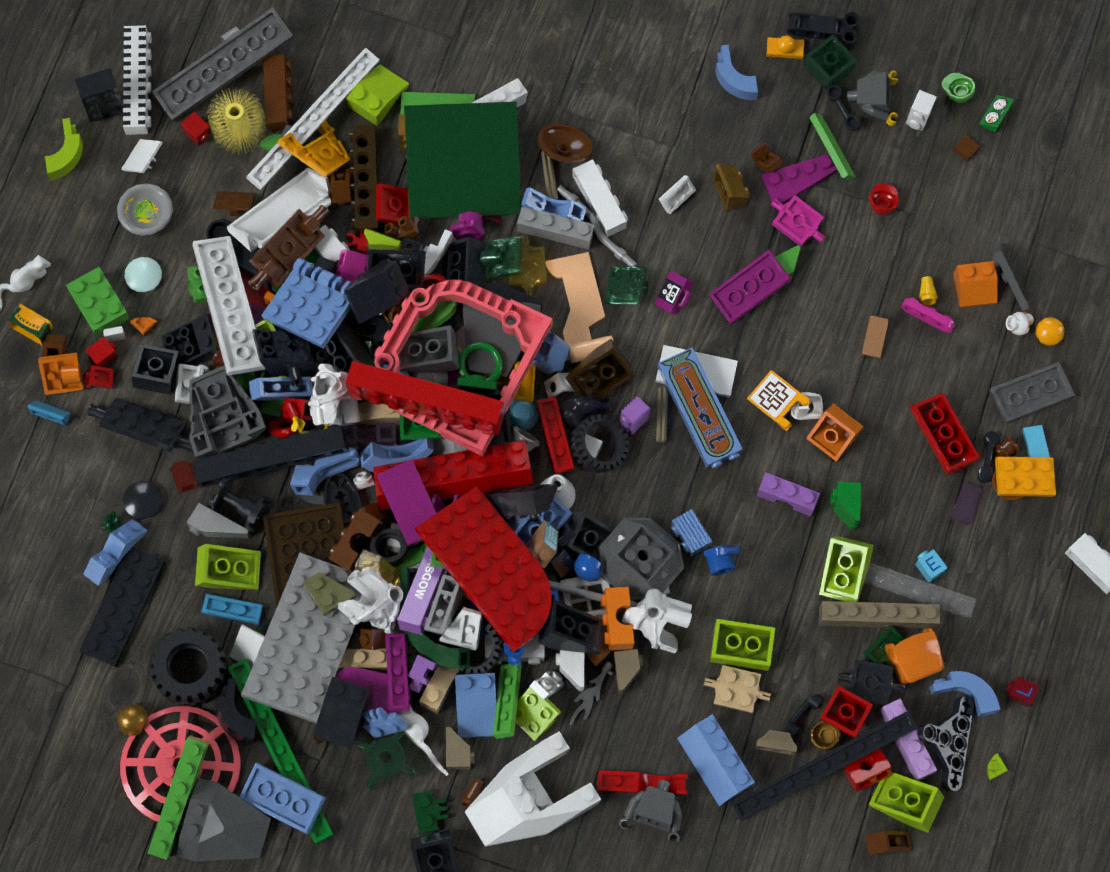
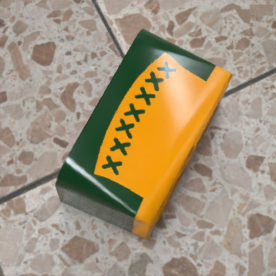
M22 304L18 306L8 320L11 328L40 345H43L47 334H50L53 330L51 321Z

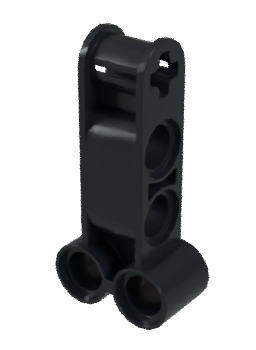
M791 12L789 14L790 23L787 33L790 35L840 42L841 48L845 51H851L856 46L860 17L855 12L847 13L844 18L801 12Z

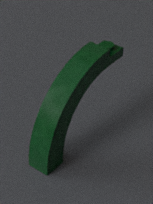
M401 568L400 588L403 591V599L400 602L399 614L418 568ZM403 630L411 644L430 661L447 668L469 669L470 649L458 648L440 642V638L430 631L424 630L423 635Z

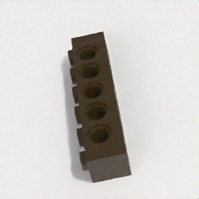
M375 124L353 125V132H349L350 143H353V149H350V160H354V166H350L351 177H354V183H351V194H355V200H351L352 212L355 211V218H352V229H356L357 235L364 233L365 229L379 233V221L376 220V185H378ZM362 143L367 144L366 147H359ZM362 160L368 161V163L364 165L360 164L359 162ZM363 177L368 178L365 182L360 181ZM362 195L369 196L367 199L360 198ZM363 212L370 213L368 216H361Z

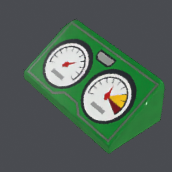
M996 95L979 125L995 133L1011 108L1014 99Z

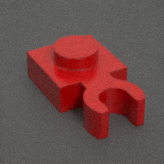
M347 233V238L353 240L351 243L345 242L349 249L357 247L358 253L366 254L369 242L365 234L360 233L359 238L353 233Z

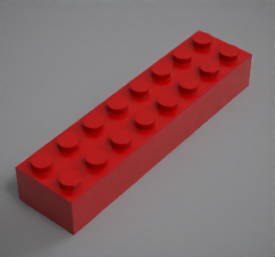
M354 361L351 363L345 382L348 394L353 399H366L374 405H388L393 410H407V413L412 415L422 414L430 420H444L449 425H463L467 430H481L482 433L490 436L493 434L499 435L505 415L504 401Z
M526 440L488 446L483 456L466 450L413 460L431 502L433 494H437L441 500L454 498V495L461 497L476 486L484 493L533 484ZM404 462L373 467L376 496L380 511L391 509L376 475Z

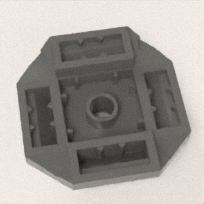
M624 518L599 547L600 571L603 569L601 578L613 588L629 587L630 600L632 601L643 600L650 589H658L663 593L684 569L680 543L651 518ZM638 553H643L646 556V561H641L638 558Z

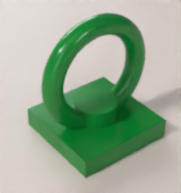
M475 342L465 347L458 358V371L462 377H458V389H470L474 392L497 391V382L495 381H497L503 371V358L499 350L486 342ZM482 349L493 355L496 367L490 377L468 374L465 362L471 352Z

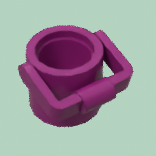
M476 212L460 214L459 223L451 225L450 232H452L457 240L466 237L481 240L482 235L485 234V230L482 228V215Z

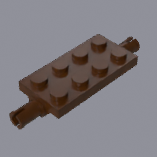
M320 205L309 216L300 209L296 210L254 254L249 262L259 272L248 282L250 286L255 284L252 287L253 289L258 290L266 280L274 288H277L291 273L297 259H304L325 237L320 231L319 226L320 222L330 211L328 209L324 211L326 208L324 205Z

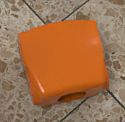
M931 628L923 629V633L908 637L896 645L893 643L885 645L888 659L891 665L895 667V673L901 684L913 683L940 672L945 667L938 640Z

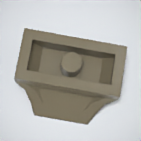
M769 730L756 741L755 749L795 755L797 746L793 742L790 733Z

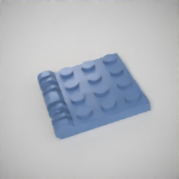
M298 258L293 265V270L261 316L264 320L324 349L351 309L344 289L350 286L352 282L347 281L342 286L344 282L342 277H337L336 274L323 270L319 266L312 272L314 265L302 258Z

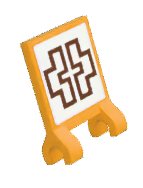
M772 370L747 398L749 402L775 421L786 432L792 425L784 416L795 403L799 402L802 406H809L811 404L808 397L797 391Z

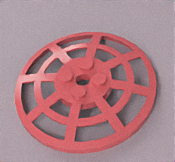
M176 706L151 714L147 719L148 724L143 726L149 737L144 742L138 758H127L128 750L136 735L129 736L126 741L120 761L122 785L133 805L142 814L156 822L159 821L160 815L151 812L142 803L149 796L163 804L165 803L166 797L159 795L155 790L162 783L169 787L171 786L176 771L174 763L181 757L186 742L187 729L201 734L204 737L202 738L203 740L209 741L215 755V761L203 760L198 778L202 775L203 769L214 770L210 780L214 782L218 781L221 770L232 771V779L227 789L232 793L235 791L241 770V757L236 740L221 727L218 718L208 711L189 706ZM181 712L179 723L168 724L158 730H155L149 724L150 721L164 714ZM189 712L207 717L216 723L218 727L208 733L201 727L188 723ZM178 729L177 740L166 743L160 736L169 730ZM222 733H225L231 744L234 763L222 762L219 747L214 740ZM154 741L161 748L156 758H144L148 747ZM126 766H137L139 779L144 787V790L137 797L134 796L128 784ZM143 766L155 767L158 777L150 784H148L145 778Z

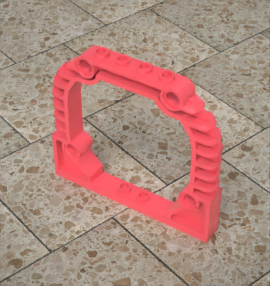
M445 280L429 286L426 290L424 288L413 290L409 298L406 297L404 299L401 313L396 314L394 317V325L391 331L388 330L384 336L385 342L382 347L379 346L375 352V367L381 368L380 365L387 362L389 366L381 369L400 373L401 367L398 356L419 318L431 315L438 303L455 301L466 304L500 320L503 331L509 335L515 334L521 350L525 352L518 368L513 369L510 374V383L508 386L505 385L500 394L502 396L500 401H504L506 413L553 325L552 318L512 299L509 301L493 292L463 280ZM422 297L425 299L422 303L416 302L418 298ZM514 320L516 321V323L514 325H508L507 321ZM394 410L400 415L441 434V437L481 456L484 455L494 434L492 436L486 435L477 429L473 431L467 430L463 425L459 424L449 425L444 420H430L422 414L412 415L407 413V410Z

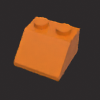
M994 261L956 266L953 276L960 308L997 304V274Z
M833 403L823 413L806 439L837 462L864 426Z

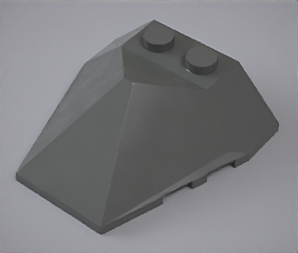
M225 366L189 380L191 405L190 442L196 458L217 455L218 452L230 451L255 440L266 429L261 411L233 375L227 376Z
M198 778L179 837L176 856L195 862L260 858L271 818L239 798V796L226 789L220 783Z

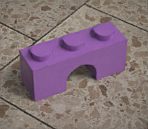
M766 472L757 493L758 497L774 503L776 500L784 501L792 505L793 510L810 517L820 495L816 491Z

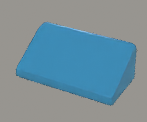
M34 401L28 405L31 414L62 425H67L71 416L69 411L40 401Z

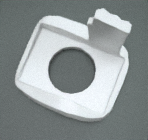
M802 392L803 395L810 399L814 410L808 413L810 410L809 406H799L800 403L796 402L790 409L792 417L797 420L820 419L823 415L821 396L815 393Z

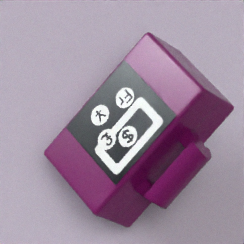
M670 271L654 305L677 315L681 307H686L692 295L689 291L694 282L676 272Z

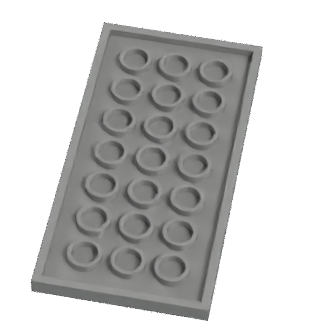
M299 553L241 697L317 724L332 677L336 676L356 624L353 625L349 618L338 608L323 616L303 586V581L320 572L355 592L356 598L352 600L359 601L362 594L347 582L352 572Z

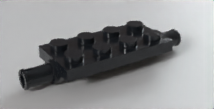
M117 397L107 409L94 404H90L88 408V416L101 419L99 427L169 452L173 448H182L194 453L190 439L183 437V432L187 425L185 421Z

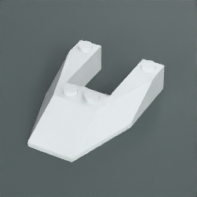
M560 731L505 765L466 809L465 814L485 847L547 835L597 806L601 801V798L590 782L553 804L534 772L566 755L570 749Z

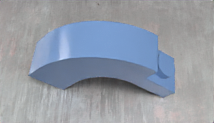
M962 671L949 672L947 675L948 681L945 678L938 679L930 687L931 695L950 691L965 693L973 700L978 717L996 714L1000 711L997 697L992 688L983 679L974 674Z

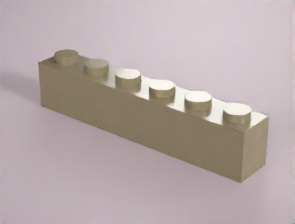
M822 601L819 606V626L886 628L892 626L893 628L937 629L940 624V604Z

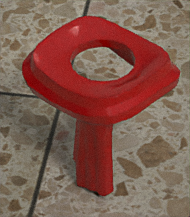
M280 417L270 423L268 431L274 436L286 439L295 432L291 430V427L280 428L279 426L284 423L292 425L294 421H291L290 418Z

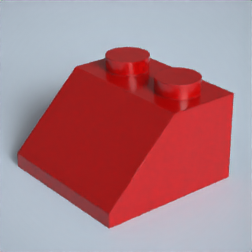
M837 686L820 719L856 738L873 704Z

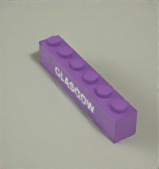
M428 546L397 619L401 630L423 635L443 574L450 575L447 569L430 566L432 551Z

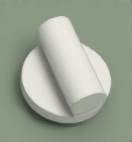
M365 471L358 473L353 479L357 491L375 485L372 474Z

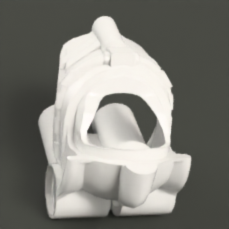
M320 364L318 367L320 371L315 377L311 378L312 382L315 381L313 396H311L308 405L311 407L310 414L315 425H345L360 422L358 400L351 398L345 383L348 373L336 372L330 364Z
M369 566L361 572L355 570L348 577L347 582L362 594L359 601L347 600L338 603V609L349 618L353 625L369 621L376 628L384 629L385 633L391 634L400 611V602L403 599L402 589L398 586H393L392 583L388 584Z
M650 589L647 591L645 598L636 607L625 611L622 622L624 624H632L633 629L641 630L643 635L651 642L652 648L658 649L659 646L662 650L676 653L678 641L673 634L664 630L663 627L668 622L688 628L692 613H690L692 605L666 597L658 589Z

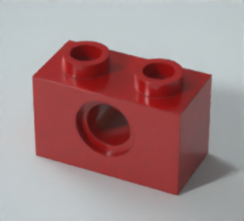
M881 749L844 767L845 775L856 793L891 776V766ZM864 767L871 768L870 770H863Z

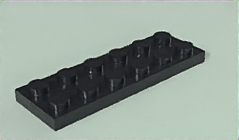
M131 547L124 555L82 643L79 650L80 653L113 667L117 666L166 562L164 559Z

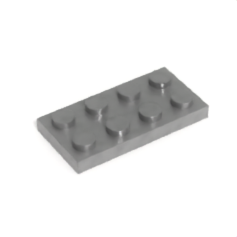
M1059 362L997 385L989 390L1005 424L1075 396Z

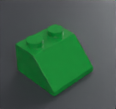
M838 481L836 487L832 488L829 503L833 504V512L850 530L855 531L860 522L861 483Z

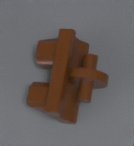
M403 216L396 225L390 222L385 225V234L400 241H403L405 237L415 240V235L419 234L417 228L419 218L416 216L411 218Z

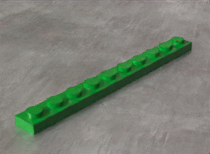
M246 659L228 667L233 679H236V685L240 693H242L251 672ZM243 697L253 720H256V726L280 774L310 789L270 707ZM321 810L310 831L315 845L333 836Z

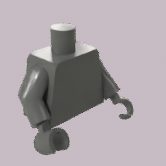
M659 780L657 788L648 786L646 791H640L633 796L624 813L625 818L619 821V826L626 830L629 827L623 826L622 821L629 822L630 819H633L634 821L668 831V841H670L672 834L677 835V843L680 839L678 830H680L682 812L679 803L675 800V795L668 792L670 783Z

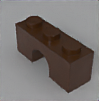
M361 508L359 511L354 512L351 517V524L342 531L340 535L341 540L330 551L331 556L329 559L350 572L355 570L363 555L355 550V539L360 535L372 538L384 523Z

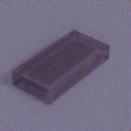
M964 482L950 518L968 525L982 489Z

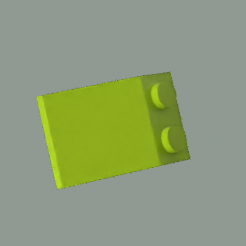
M379 64L352 89L346 97L347 106L378 126L400 98L401 93L407 89L409 83Z
M840 536L832 537L830 539L819 595L846 602H858L870 565L874 545Z
M204 544L198 547L195 586L217 589L258 590L261 551Z
M891 772L890 777L879 781L869 806L908 826L928 833L944 796L937 787Z

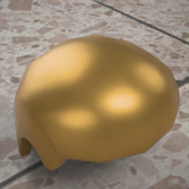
M136 704L125 706L119 712L117 718L120 731L128 736L142 733L143 726L148 724L147 711L142 706Z
M824 721L818 722L811 730V741L818 749L828 751L838 746L841 739L839 729Z

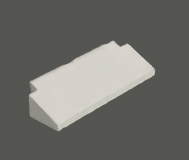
M310 168L305 169L227 226L228 232L250 252L257 247L261 248L296 210L300 209L309 216L320 205H324L326 208L331 205L332 202L329 196L331 187L328 177L324 178Z

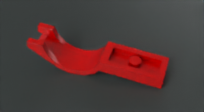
M599 770L598 791L639 793L643 790L646 791L648 786L657 788L658 781L664 780L670 783L668 792L673 793L675 796L688 795V791L685 790V782L689 775L659 776L640 772Z

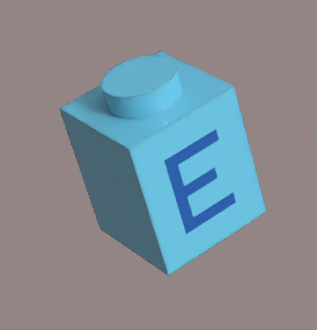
M934 549L929 553L927 550L921 553L915 564L928 583L947 570V566Z

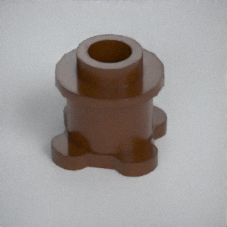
M1007 435L1000 445H995L994 452L997 457H1009L1012 454L1016 455L1020 447Z

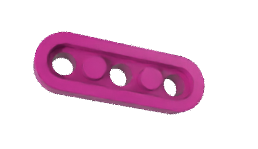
M906 298L901 305L905 312L943 332L951 333L955 327V323L950 316L937 313L934 308L920 304L915 298Z

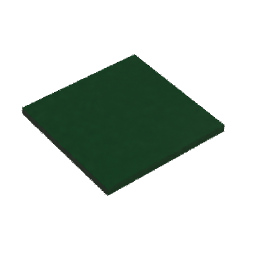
M517 101L404 106L409 218L414 216L418 218L459 217L460 214L465 212H476L482 216L520 214L521 195Z

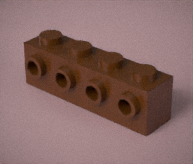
M285 54L268 56L263 59L265 123L272 132L284 130L286 124L293 127V121L295 120L292 110L294 97L291 93V87H293L291 71L293 66L291 60H288Z

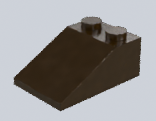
M609 339L594 349L565 379L578 396H591L598 400L632 378L634 372L631 364L613 340Z

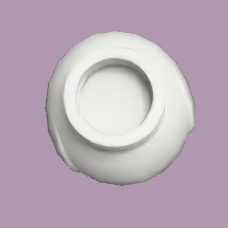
M1025 311L1016 312L1007 318L1006 327L1018 336L1024 335L1029 332L1028 326L1033 324L1034 318Z

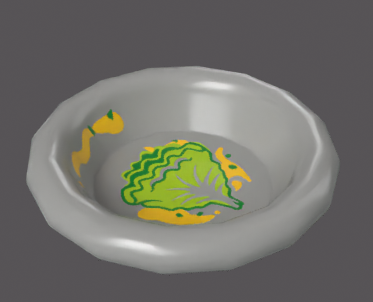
M149 183L138 184L129 188L120 197L117 206L118 219L122 226L129 232L140 236L153 235L163 230L170 222L173 213L172 200L168 193L159 186Z

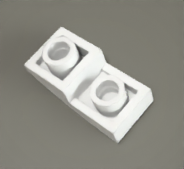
M550 670L545 672L541 678L534 680L530 687L544 700L562 688L565 683L558 672Z

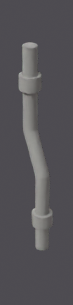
M562 185L557 188V191L567 200L573 199L584 205L574 193L571 194ZM586 208L585 216L591 224H594V231L598 239L614 253L618 260L624 261L633 269L637 263L627 255V252L622 247L619 248L604 235L595 214Z

